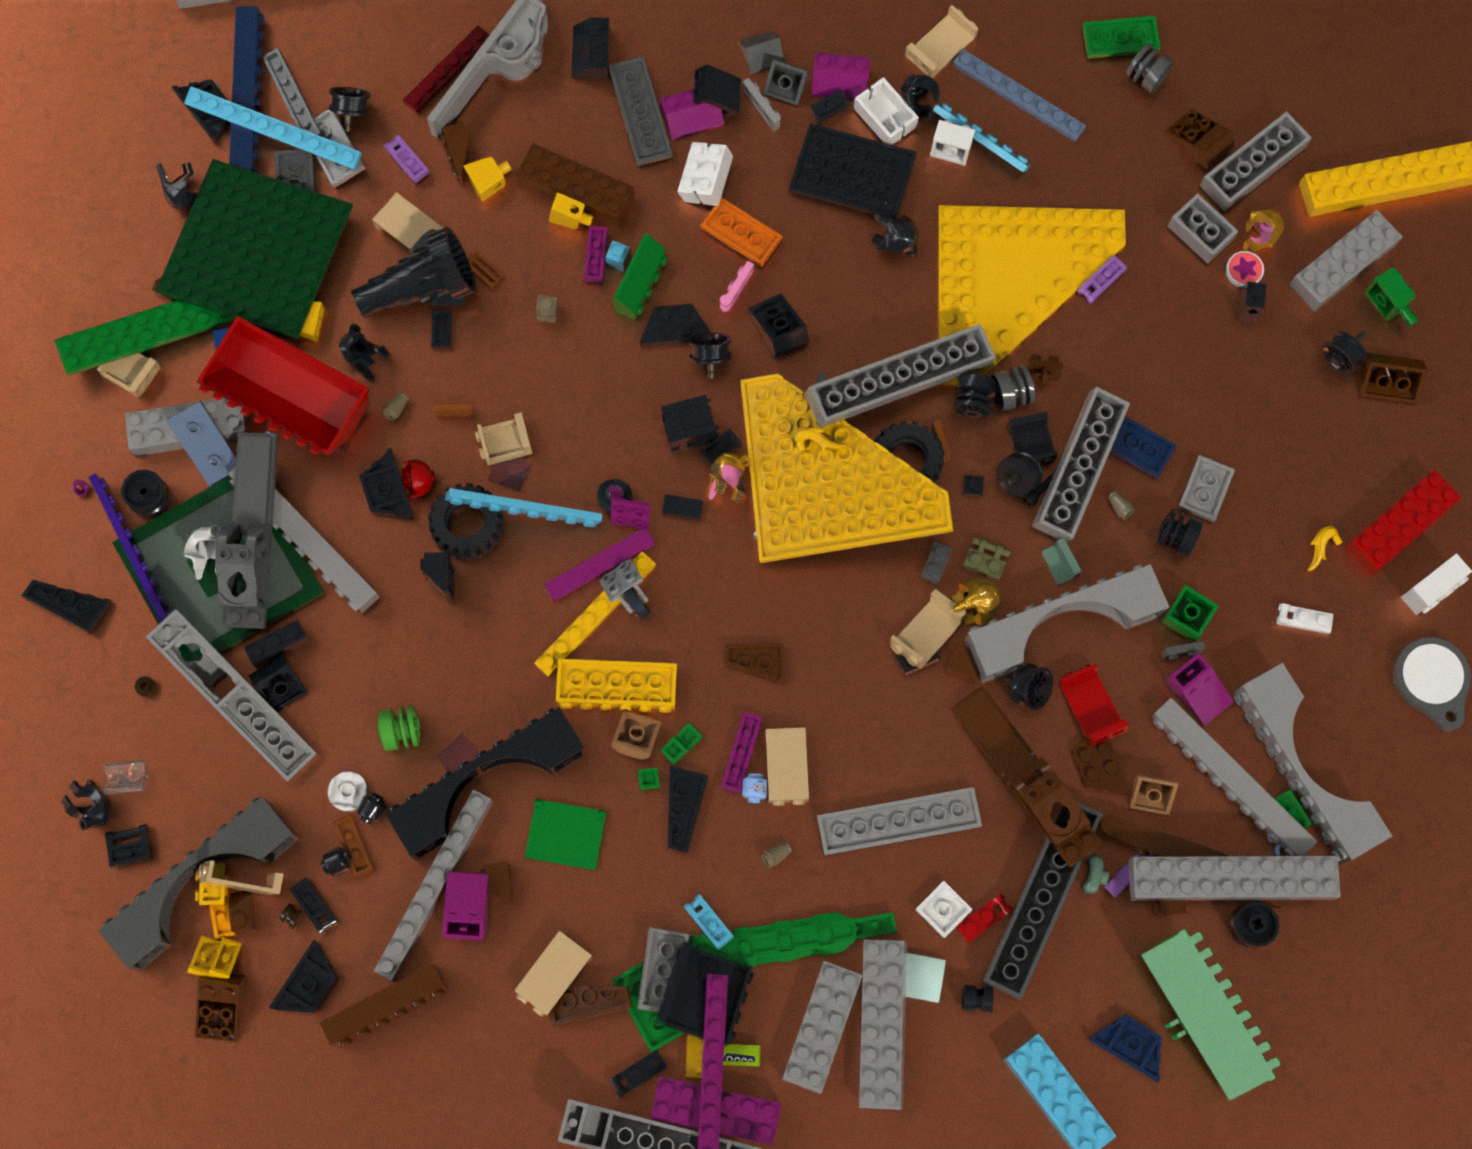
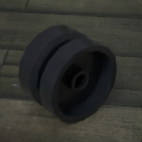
M147 469L137 470L129 474L122 484L121 496L125 504L138 516L145 518L155 517L163 513L169 505L170 490L161 477L153 471Z
M1251 902L1234 910L1230 916L1228 927L1230 935L1237 944L1244 948L1255 949L1273 942L1278 935L1280 924L1277 914L1270 906L1261 902Z

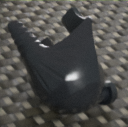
M912 74L905 78L901 84V97L919 119L927 117V120H931L934 113L929 104L919 105L917 101L931 92L935 102H937L940 96L939 86L933 78L925 74Z
M191 162L180 164L182 175L175 178L171 183L168 181L162 164H157L156 168L158 169L166 201L175 209L186 210L191 208L198 194L196 192L190 193L187 190V181L194 174Z
M880 213L874 214L875 220L887 231L885 238L876 233L871 239L877 245V251L906 253L911 257L917 254L916 245L919 233L914 222L907 215H903L895 220Z
M351 324L349 332L341 338L339 343L341 358L360 372L368 381L372 382L375 378L369 367L374 365L375 361L370 356L377 352L382 359H385L390 353L384 345L378 346L367 341L364 334L360 333L361 328L357 324Z
M86 780L84 787L80 786L77 781H72L69 788L78 798L88 797L93 800V803L87 807H77L65 795L61 803L66 813L71 817L79 819V826L83 831L105 825L112 817V804L92 780Z

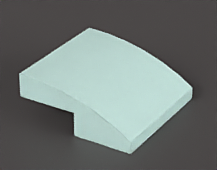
M907 952L906 997L939 1003L946 959Z

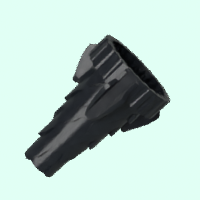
M449 227L427 231L409 250L411 255L398 260V264L387 268L384 273L368 279L367 284L351 290L360 314L363 317H367L387 308L405 307L419 301L424 303L429 300L432 301L431 304L433 306H458L464 304L466 297L476 292V281L466 253L454 232Z

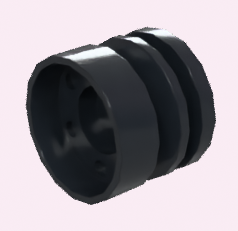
M979 374L959 376L956 387L958 394L955 395L953 405L954 412L974 419L991 417L995 403L993 398L996 396L998 384L996 380Z
M1172 508L1159 528L1156 546L1161 547L1166 540L1165 550H1169L1174 543L1176 544L1175 554L1188 558L1199 537L1203 521L1191 516L1184 523V513L1181 512L1178 518L1175 519L1177 510Z

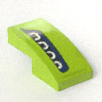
M727 1045L724 1047L723 1065L760 1067L761 1045Z

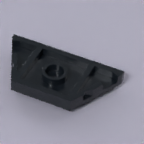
M212 79L204 80L200 83H188L189 86L178 87L176 85L171 87L183 104L191 86L228 100ZM185 105L214 143L227 121Z
M693 304L654 307L641 337L640 346L686 343L694 335L711 332Z
M389 448L379 460H376L369 469L359 476L370 512L373 514L414 518L393 451Z
M316 940L312 941L269 1006L270 1009L316 1013L338 979Z

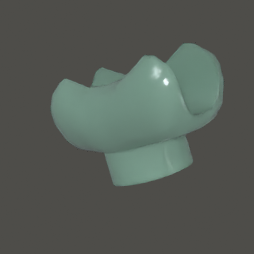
M1092 855L1088 859L1089 874L1083 885L1084 892L1088 894L1097 892L1100 884L1106 886L1108 882L1109 870L1103 869L1104 861L1098 855Z

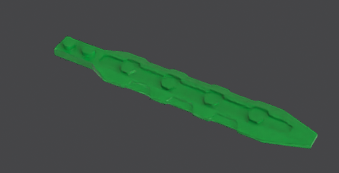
M831 912L815 915L812 918L794 921L783 920L777 921L774 924L752 928L749 926L736 928L734 931H730L734 938L719 950L706 934L689 936L688 943L691 944L692 948L748 967L751 965L756 967V965L794 961L796 958L819 954L824 956L842 953L858 939L897 933L894 912L856 919Z

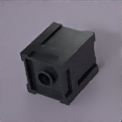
M706 394L661 406L662 421L672 454L709 444L719 436V432H716L719 429V425L715 426L710 411L711 406L708 404L711 403V398L707 399Z

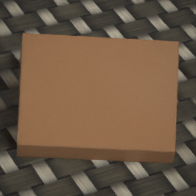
M1138 774L1133 778L1129 807L1131 809L1169 816L1179 781Z

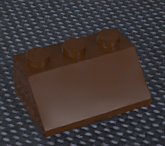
M1367 353V361L1363 364L1361 372L1360 396L1417 404L1427 373L1424 361Z

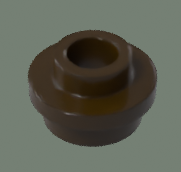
M143 676L136 681L135 690L141 696H149L155 690V682L150 677ZM143 683L148 684L146 689H142Z

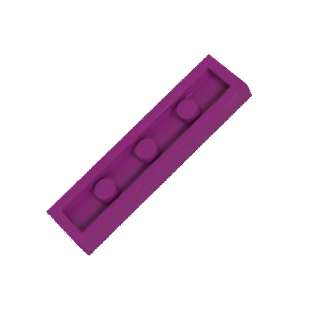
M743 712L722 781V789L740 794L763 717Z

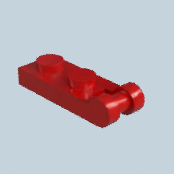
M999 894L956 926L967 943L971 942L1013 910L1003 900L1004 896L1002 894ZM996 904H997V905L999 906V908L1002 910V911L999 912L998 914H997V913L995 912V910L992 908V907H994Z

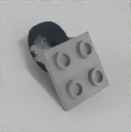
M631 558L622 562L616 569L607 573L599 580L611 603L619 599L630 614L635 611L641 619L650 614V610L645 604L649 599L638 585L643 581V578Z

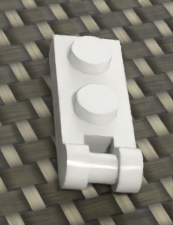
M1284 603L1279 604L1278 611H1280V614L1277 617L1276 624L1324 634L1331 633L1333 614L1294 607ZM1288 613L1292 614L1291 619L1287 618Z

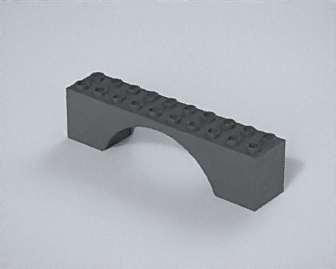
M263 797L252 800L249 803V808L244 812L240 811L232 818L233 821L228 825L224 824L219 827L216 835L202 841L199 849L195 852H189L184 857L185 860L182 863L173 865L167 871L168 874L166 876L156 879L151 884L152 887L149 890L140 892L132 904L123 906L115 918H109L102 924L99 933L128 969L139 972L171 945L169 921L173 904L183 886L196 874V869H199L200 864L210 860L217 862L231 858H248L268 865L300 839L269 801Z

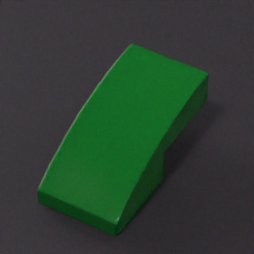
M689 722L660 751L675 765L704 736Z

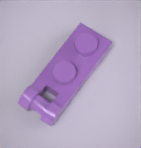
M398 134L393 137V141L383 145L386 152L391 155L414 183H417L430 173L429 169Z
M1113 255L1080 286L1077 292L1080 295H1084L1087 298L1086 301L1092 304L1128 267ZM1090 286L1095 289L1093 293L1088 289Z

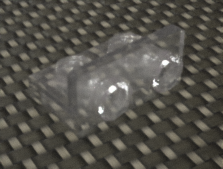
M144 760L104 764L103 769L106 776L102 788L104 795L145 790L148 774Z

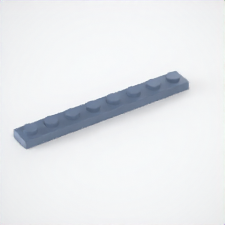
M962 49L953 61V67L1072 141L1076 142L1086 128V125L966 50Z

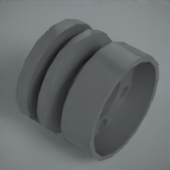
M1148 43L1134 56L1125 75L1128 78L1134 75V82L1143 77L1141 87L1151 94L1165 79L1174 61L1165 54L1157 60L1156 57L1159 50L1156 48L1151 52L1153 46Z
M1019 365L1017 369L1012 367L1010 369V376L1006 370L991 374V378L998 383L995 400L1001 411L1014 409L1016 407V400L1020 406H1025L1026 402L1027 404L1035 402L1033 380L1025 365Z

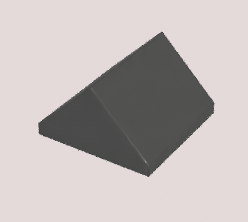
M773 31L738 41L750 75L770 69L773 59L785 62L780 38Z
M773 59L763 94L798 106L807 84L808 70Z

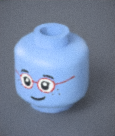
M748 774V777L743 779L742 796L748 799V803L759 804L760 800H764L768 796V780L762 774Z

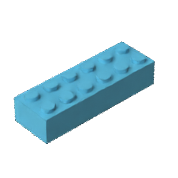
M1039 1033L1032 1036L1003 1059L1070 1149H1101L1116 1137L1115 1133Z

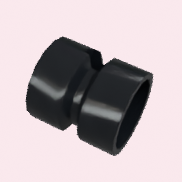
M963 985L962 1012H975L977 1009L980 1013L991 1014L994 999L993 987L981 986L977 989L974 985Z

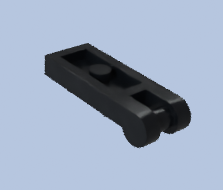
M307 877L290 888V891L321 936L327 932L328 928L339 924ZM325 915L327 920L320 923L318 919Z
M655 1050L609 1079L608 1082L610 1086L613 1085L615 1088V1094L619 1099L668 1067L658 1050ZM623 1078H626L629 1083L626 1087H623L620 1082Z

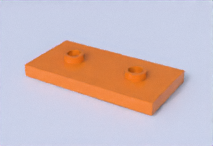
M722 197L719 206H714L700 225L702 230L760 267H763L783 239L782 235Z

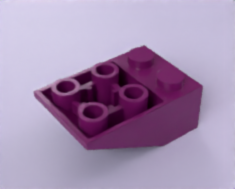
M1197 653L1165 680V683L1203 726L1233 703L1232 698L1215 671L1200 653Z
M448 871L443 914V938L484 940L488 932V873Z

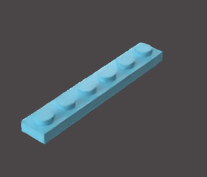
M946 103L935 105L933 109L935 113L951 121L953 124L959 126L966 125L974 129L973 139L1020 171L1026 172L1031 166L1027 162L1028 159L1021 154L1017 156L1012 152L1013 149L1010 146L998 143V139L990 133L988 135L982 132L983 128L975 123L973 125L970 124L966 116L958 113V115L954 113L950 105Z

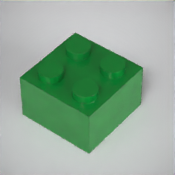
M1184 585L1161 622L1192 642H1196L1219 605Z

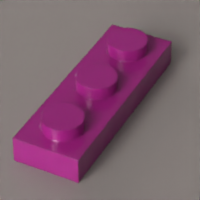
M589 226L584 281L603 283L608 227Z

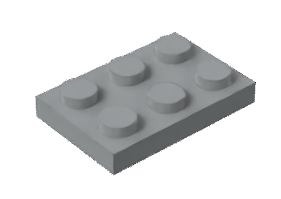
M1199 455L1178 508L1214 523L1235 469Z

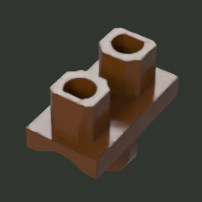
M1031 354L1027 363V369L1031 376L1041 378V384H1045L1046 379H1060L1063 362H1059L1058 356H1050L1048 361H1043L1040 355Z

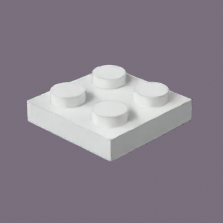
M945 881L915 909L943 939L973 910Z

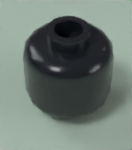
M375 793L364 795L357 808V813L361 816L360 820L367 824L379 822L387 807L384 802L385 799Z
M337 846L323 854L321 867L327 875L330 874L336 877L350 869L352 855L349 850H344L342 847Z

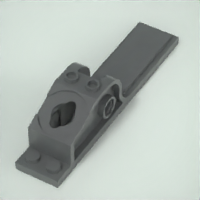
M238 433L233 517L230 526L222 527L218 533L215 559L219 606L227 608L226 628L266 629L278 434ZM242 535H247L246 545L240 544ZM240 572L246 581L247 587L238 596L237 578Z

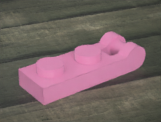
M747 261L745 266L741 265L737 272V279L735 281L732 280L727 290L729 292L727 295L721 296L720 309L723 312H728L732 308L754 272L753 263Z

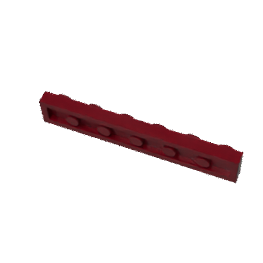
M477 25L403 99V103L414 113L418 114L471 61L490 34Z

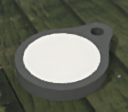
M1434 637L1418 639L1403 648L1395 659L1393 666V681L1400 697L1411 707L1426 715L1442 731L1451 732L1461 727L1465 720V701L1471 682L1470 667L1463 653L1452 643ZM1446 712H1451L1453 714L1452 722H1449L1446 719Z

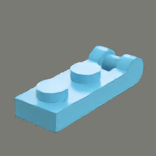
M698 894L694 897L695 900L693 902L687 903L683 907L719 950L734 936L702 896ZM701 906L703 909L696 913L695 910Z

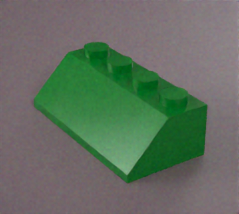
M644 233L613 297L615 312L633 320H636L637 316H641L645 308L643 304L652 294L653 289L651 287L653 283H657L660 277L659 270L661 266L665 267L668 260L666 248L647 233Z

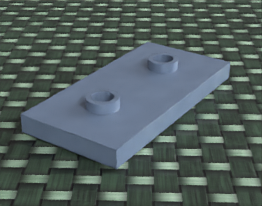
M201 400L166 420L208 486L228 476V473L236 467V454Z

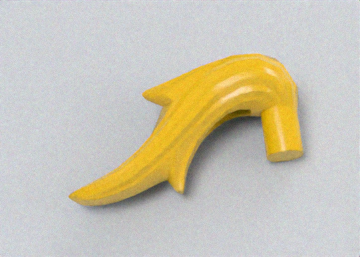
M801 428L796 431L794 436L798 452L806 451L804 441L808 439L817 442L824 452L826 448L839 449L845 447L846 444L835 443L827 439L822 433L825 430L824 428Z
M1326 526L1320 529L1310 545H1315L1312 563L1307 571L1315 569L1320 564L1321 559L1326 560L1325 547L1330 538H1332L1335 545L1343 542L1337 529L1333 526Z

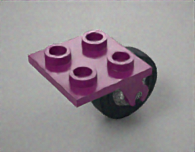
M610 479L599 486L597 500L603 509L611 512L610 523L620 526H632L639 529L645 527L649 529L650 503L632 501V491L626 482Z

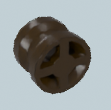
M290 903L282 911L279 921L282 923L286 922L291 929H294L301 921L304 912L296 910L294 905Z

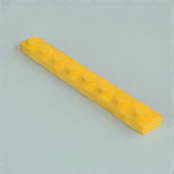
M643 552L633 560L643 579L656 567V563ZM603 591L534 664L547 677H550L558 669V659H567L621 603L620 600L617 599L611 603L605 591Z

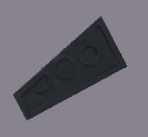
M32 580L21 595L23 599L88 634L92 632L112 603L110 599H101L94 595L78 593L75 590L58 588L56 585Z
M670 765L668 849L688 853L708 775Z

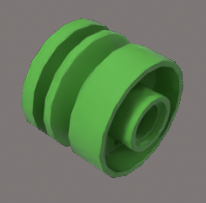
M407 705V715L403 706L399 707L398 716L396 717L392 708L378 711V734L385 752L399 750L400 740H403L406 748H410V738L414 747L420 745V723L413 705Z

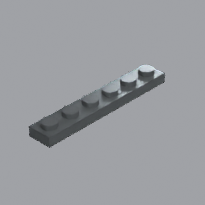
M277 47L262 58L296 127L323 137L282 52Z

